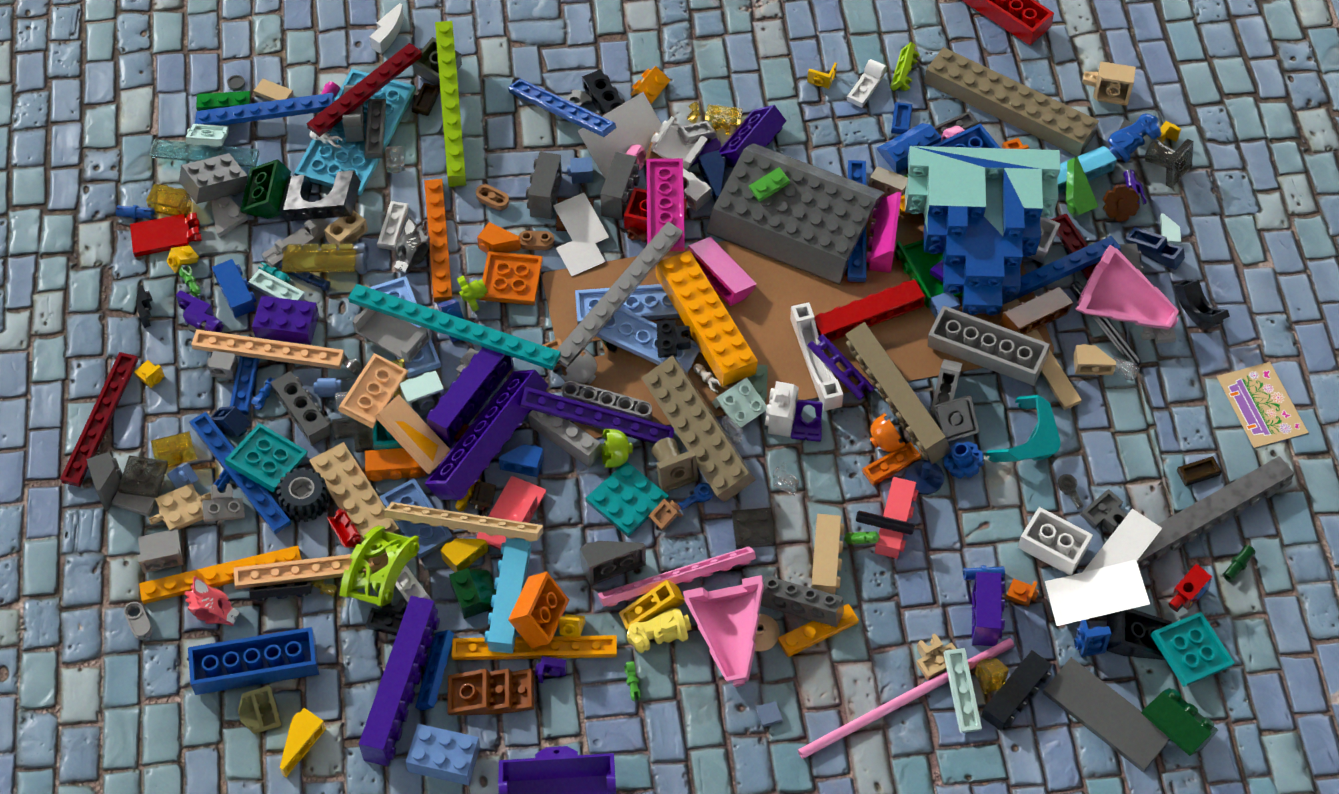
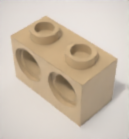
M353 210L352 216L339 217L336 221L329 224L324 231L326 240L334 247H348L368 231L366 219Z

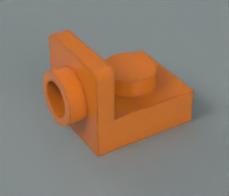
M1013 578L1006 599L1029 607L1031 600L1036 601L1039 590L1036 589L1038 582L1033 581V584L1030 585Z

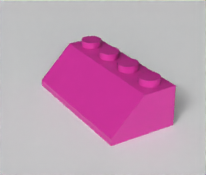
M896 192L883 198L878 209L874 208L872 219L876 220L871 222L870 233H874V235L869 237L868 248H872V250L867 252L866 262L870 263L869 270L891 273L901 192Z

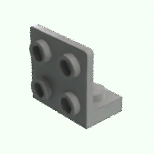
M178 529L138 537L140 555L137 556L143 573L183 565Z

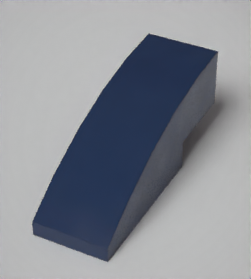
M1134 227L1125 238L1128 244H1137L1138 251H1141L1143 255L1174 270L1185 259L1184 247L1168 243L1165 236Z

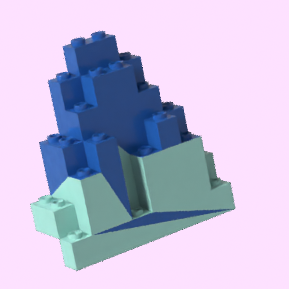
M910 146L908 153V179L905 190V213H923L924 252L931 254L943 253V292L950 294L962 293L963 313L970 315L978 313L987 315L1000 314L1003 306L1002 294L1007 296L1019 294L1023 256L1036 255L1041 239L1040 217H1053L1058 201L1060 150Z

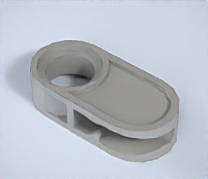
M139 602L127 604L124 608V615L133 635L138 640L149 638L153 630L143 606ZM136 608L140 610V613L137 616L133 617L129 615L132 609Z

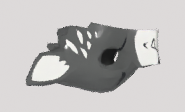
M409 216L405 222L403 233L395 245L397 261L394 268L406 274L415 265L425 260L424 257L428 254L430 237L426 236L428 231L424 230L425 226L422 225L417 228L416 223Z

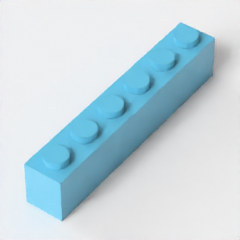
M506 537V542H502L501 545L503 558L498 561V572H500V575L495 578L494 589H497L496 595H492L491 607H493V613H489L488 625H490V629L485 632L484 642L488 643V650L492 652L513 654L517 630L508 619L526 583L532 547L531 542L525 539H510Z

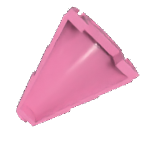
M1111 245L1106 249L1101 257V261L1094 268L1077 302L1079 306L1075 308L1076 311L1086 315L1111 318V320L1135 323L1138 326L1166 330L1171 327L1174 328L1179 319L1176 317L1179 310L1157 287H1154L1140 270L1136 269L1117 248Z
M762 575L742 579L743 585L708 592L701 587L683 591L684 600L698 624V629L710 648V654L725 680L733 684L734 687L744 686L750 677L764 589Z

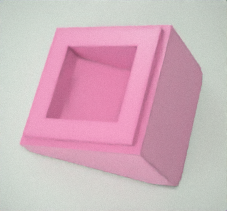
M631 145L625 154L637 156V164H639V170H641L644 166L646 152L642 145Z

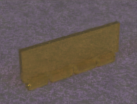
M288 244L287 251L283 252L282 272H355L357 251L354 250L353 244H340L339 250L337 244H322L321 250L319 244H304L303 250L301 244Z

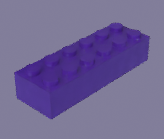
M482 347L478 354L473 355L471 363L467 368L462 369L460 377L456 382L451 383L449 391L440 397L438 405L434 410L429 411L427 415L428 426L449 449L454 444V437L464 424L468 425L512 369L514 366L513 357Z

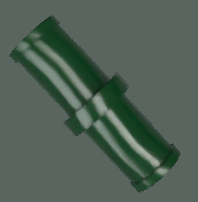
M1244 545L1237 557L1232 558L1230 566L1222 574L1224 579L1234 582L1241 570L1246 569L1248 561L1256 553L1253 547Z

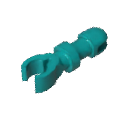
M260 263L264 266L263 268L258 266V269L286 283H289L291 279L286 273L279 271L276 267L272 268L266 263Z

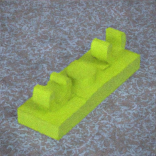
M912 42L901 49L890 89L893 91L899 87L903 91L910 89L908 84L912 82V79L907 77V74L912 66L918 62L915 59L920 55L917 51H914L916 45Z

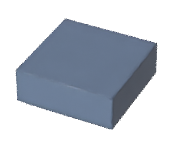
M776 701L756 706L762 728L782 722L783 719Z

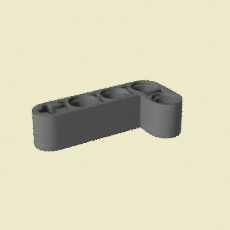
M344 85V94L355 85ZM364 103L349 115H343V128L347 143L365 141Z

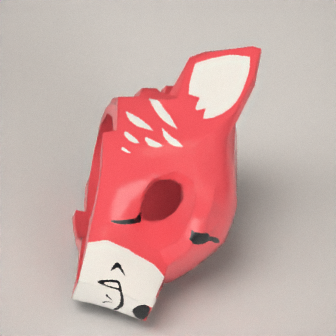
M194 576L193 585H191L193 591L185 592V595L188 597L185 602L189 603L188 610L198 620L205 621L206 624L221 623L234 626L240 612L231 607L227 595L221 590L209 587L203 580Z

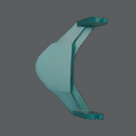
M1040 395L1017 397L1015 403H1019L1018 407L1022 409L1037 408L1038 423L1026 443L1010 449L988 450L985 456H989L988 460L991 462L1047 459L1056 453L1061 446L1051 404Z

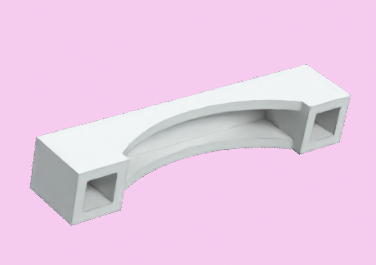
M810 303L791 306L790 320L819 400L823 403V411L842 407L843 392L838 379L834 377L832 371L807 346L811 341L816 345L821 343L818 340L819 335Z

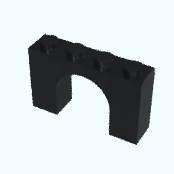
M354 170L339 171L336 174L330 193L319 201L308 202L312 184L306 175L289 176L279 212L286 221L291 222L352 216L361 181Z

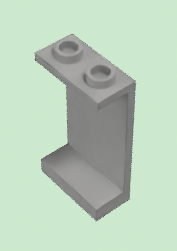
M368 308L357 314L353 320L354 329L357 334L408 364L432 338L430 329L418 328L410 322Z

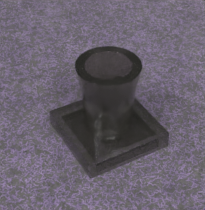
M1155 139L1149 145L1145 154V161L1166 168V186L1172 188L1192 167L1194 141L1186 139L1177 150L1170 148L1158 139Z

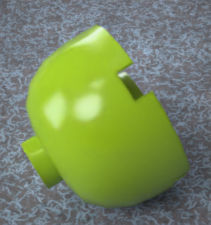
M604 429L602 438L606 439L604 444H601L602 463L605 464L604 468L619 467L628 460L629 454H632V442H629L628 437L620 430Z

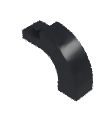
M1187 279L1174 285L1182 308L1199 327L1209 329L1223 323L1224 319L1230 317L1227 309L1215 308L1207 301L1198 279Z

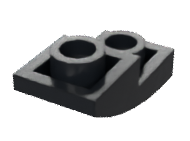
M141 285L137 291L136 302L142 325L146 328L151 326L149 318L152 317L149 310L152 309L150 302L153 299L150 292H145L143 285Z

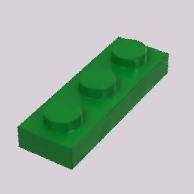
M250 91L197 94L196 109L197 111L250 104L251 94Z

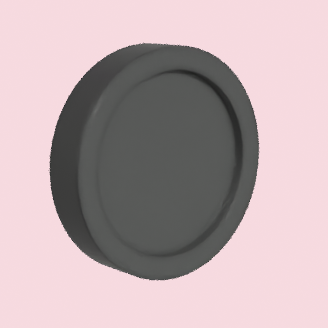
M233 75L227 80V84L231 90H240L245 86V80L240 75Z

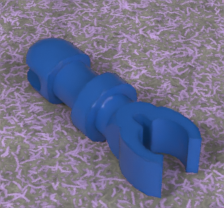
M268 378L264 388H261L259 394L252 399L251 404H255L253 409L261 410L263 408L266 398L270 396L271 382L275 378Z

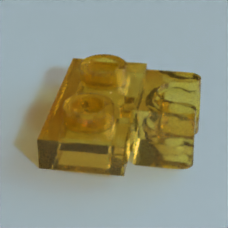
M708 104L705 121L713 122L712 128L716 133L718 129H724L725 134L729 135L731 124L740 125L743 108Z

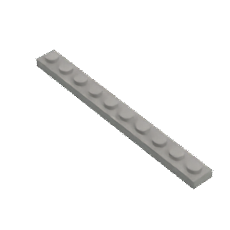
M669 221L664 225L558 347L557 350L561 352V357L558 360L560 364L568 368L681 238L683 235L681 229Z

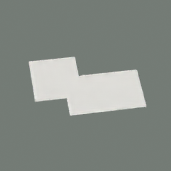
M585 193L553 205L572 239L571 242L556 248L570 275L574 276L606 262L595 243L609 238Z

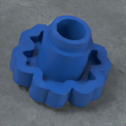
M967 441L965 443L957 442L950 446L952 452L944 456V465L950 471L951 476L958 479L964 476L971 478L979 473V467L984 465L983 452L978 450L977 444Z

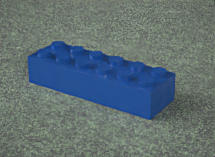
M312 627L188 647L190 684L195 695L319 675L316 638Z

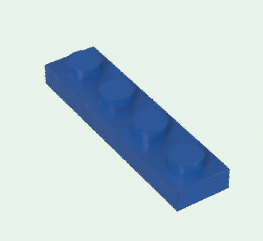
M450 630L435 633L415 708L421 711L434 708L437 702V695L443 681L442 677L448 663L447 658L454 633Z

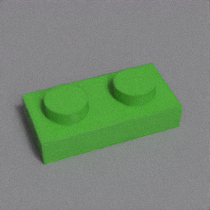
M778 167L749 185V189L756 199L761 202L790 184V180L782 169Z

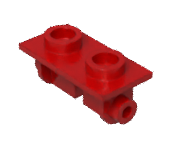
M338 509L335 512V517H327V520L340 539L341 544L345 548H355L361 541V535L354 524H350L351 519L347 512L343 509Z

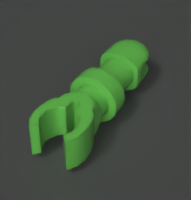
M188 265L185 271L183 266H181L179 275L185 279V284L190 287V293L193 296H199L201 289L196 285V279L192 276L191 267Z
M634 661L626 662L624 669L628 678L626 680L627 685L630 686V697L632 701H635L636 695L639 701L641 693L637 685L639 680L636 677Z

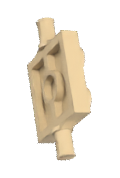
M188 484L155 498L159 506V514L148 518L151 526L163 521L169 530H180L203 520L202 501L211 500L210 492L200 496L193 484Z

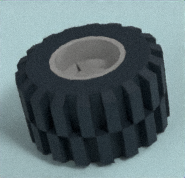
M301 468V470L293 469L292 473L287 472L286 477H281L280 483L277 485L279 506L288 515L290 520L295 518L296 522H300V520L308 522L310 518L312 520L317 519L316 515L321 516L323 510L327 508L329 499L325 479L321 477L319 472L314 473L313 469L308 471L306 468Z

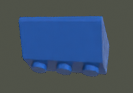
M921 123L877 147V150L893 171L898 174L908 168L910 146L930 147L941 142V136L931 124Z

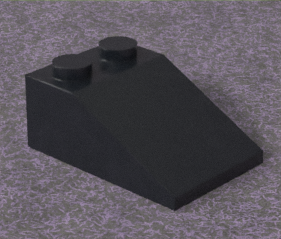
M1134 609L1107 614V626H1109L1111 631L1107 651L1127 657L1166 660L1150 635L1153 631L1172 624V621Z

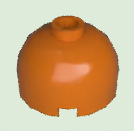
M883 413L871 425L870 432L873 437L870 440L875 448L880 447L885 452H894L906 446L905 442H899L902 439L890 419L887 421L884 419L887 415Z

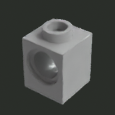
M213 351L211 358L207 360V369H209L211 377L234 379L238 367L236 355Z

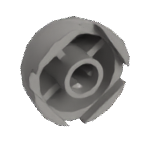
M587 349L583 351L585 353L584 356L579 355L565 370L567 375L564 376L562 374L560 376L565 382L575 381L590 385L596 378L594 374L597 370V362Z

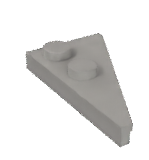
M229 196L211 200L216 232L219 238L248 220L247 215L240 212L241 208Z

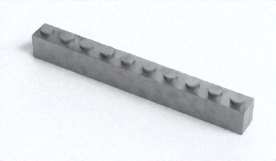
M1278 456L1157 524L1162 528L1137 560L1140 570L1146 568L1153 560L1156 559L1158 561L1162 559L1167 552L1178 550L1183 543L1194 541L1199 534L1203 532L1206 534L1215 525L1224 524L1234 514L1238 516L1245 508L1249 506L1254 507L1264 497L1270 498L1280 488H1287L1291 485V480L1295 473Z

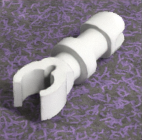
M310 132L312 139L321 140L324 144L330 143L337 148H341L340 145H336L334 140L337 141L339 139L343 141V138L330 136L328 133H324L319 137L314 132Z
M695 364L693 367L695 373L700 375L705 383L709 384L711 390L718 393L714 383H718L721 386L719 381L713 378V374L707 372L703 365Z

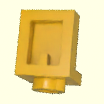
M149 360L134 371L135 376L150 388L158 384L165 376L162 367L159 364L155 366Z

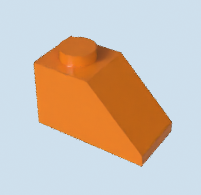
M490 222L477 237L478 248L485 253H488V251L508 253L518 251L521 248L519 236Z

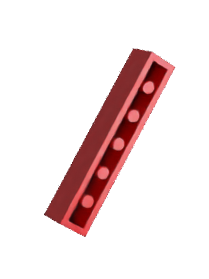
M914 279L905 281L892 288H886L882 292L870 294L866 298L854 300L850 304L836 307L829 312L819 313L815 316L818 335L824 334L830 342L846 336V333L863 322L868 327L924 307L925 295Z

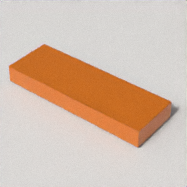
M909 442L901 449L891 452L862 468V472L874 486L905 469L913 462L921 460L922 455Z

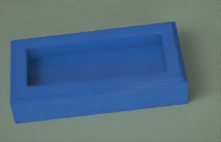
M895 102L891 133L903 134L909 130L913 104Z

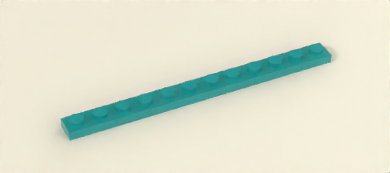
M359 284L355 285L348 297L350 303L550 370L555 368L561 357V352Z

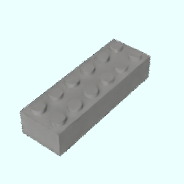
M942 306L928 334V347L1033 386L1048 358L1050 344L946 306Z

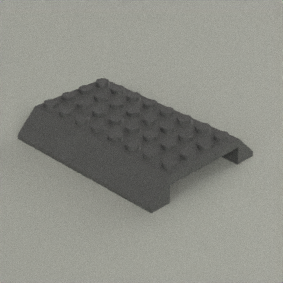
M753 143L743 150L712 209L707 234L840 285L847 271V262L874 208L878 209L885 192ZM780 167L790 180V184L759 202L750 191L749 185Z

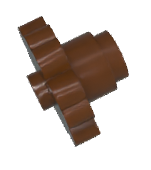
M1125 184L1115 185L1113 190H1108L1103 197L1105 203L1103 210L1109 218H1114L1117 222L1127 221L1129 215L1135 216L1140 208V205L1137 203L1140 196L1135 189L1128 188Z

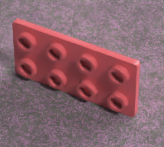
M511 476L488 517L529 523L545 496L546 489ZM479 532L476 536V539H485L487 545L501 550L502 542H506V537L502 535L491 536Z

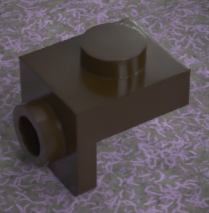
M477 481L472 500L470 499L469 503L474 504V509L485 511L486 507L492 508L497 485Z

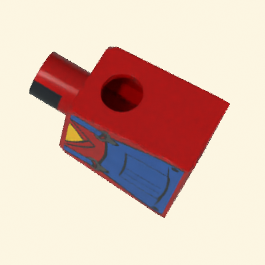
M1195 564L1174 588L1173 599L1168 603L1170 608L1176 612L1182 607L1189 610L1209 590L1212 576L1198 564Z

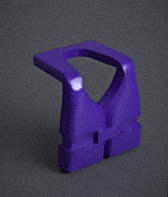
M797 400L795 419L790 435L791 439L821 442L822 402ZM806 405L813 406L816 417L809 423L801 416Z

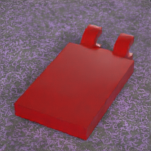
M191 213L187 217L184 214L130 224L134 256L138 257L169 251L174 247L189 246V242L202 241L198 228L200 227V222L197 218V213Z

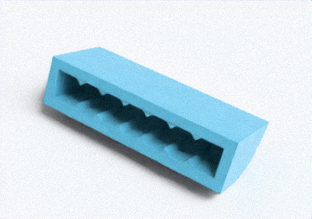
M1105 146L1078 156L1088 181L1114 171L1117 161L1112 152ZM1067 161L1060 164L1058 194L1066 191Z

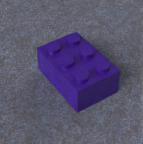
M261 296L252 324L255 338L311 345L319 318L316 302Z
M976 572L972 588V645L995 646L998 639H1002V630L1005 628V618H1002V612L1005 609V600L1002 599V593L1004 594L1005 581H1001V573Z

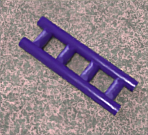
M824 334L818 337V340L821 342L818 345L813 341L807 345L859 401L865 396L862 393L863 390L866 389L871 393L875 389ZM827 348L833 357L829 358L822 350ZM840 362L847 370L842 372L835 364ZM853 376L860 384L856 386L849 377Z

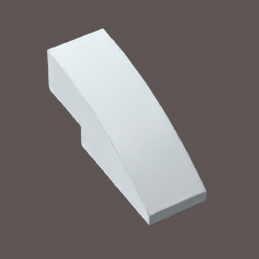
M401 3L376 23L377 30L369 36L371 48L381 55L393 43L401 29L404 19Z

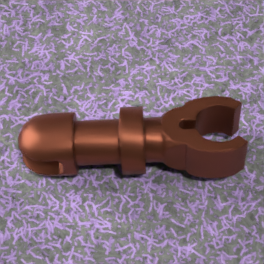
M635 227L629 228L628 239H640L643 243L647 242V232L642 233Z

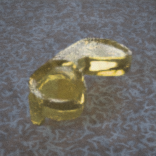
M695 101L689 105L692 112L687 116V119L693 123H697L698 116L701 115L698 111L699 104Z
M324 579L313 580L312 584L320 589V594L325 592L335 597L336 585L324 584Z

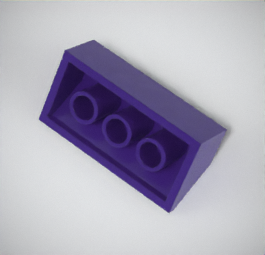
M775 105L752 110L719 149L721 156H724L726 163L734 168L746 147L753 143L762 147L770 144L775 134L783 129L782 126L785 124L786 119Z

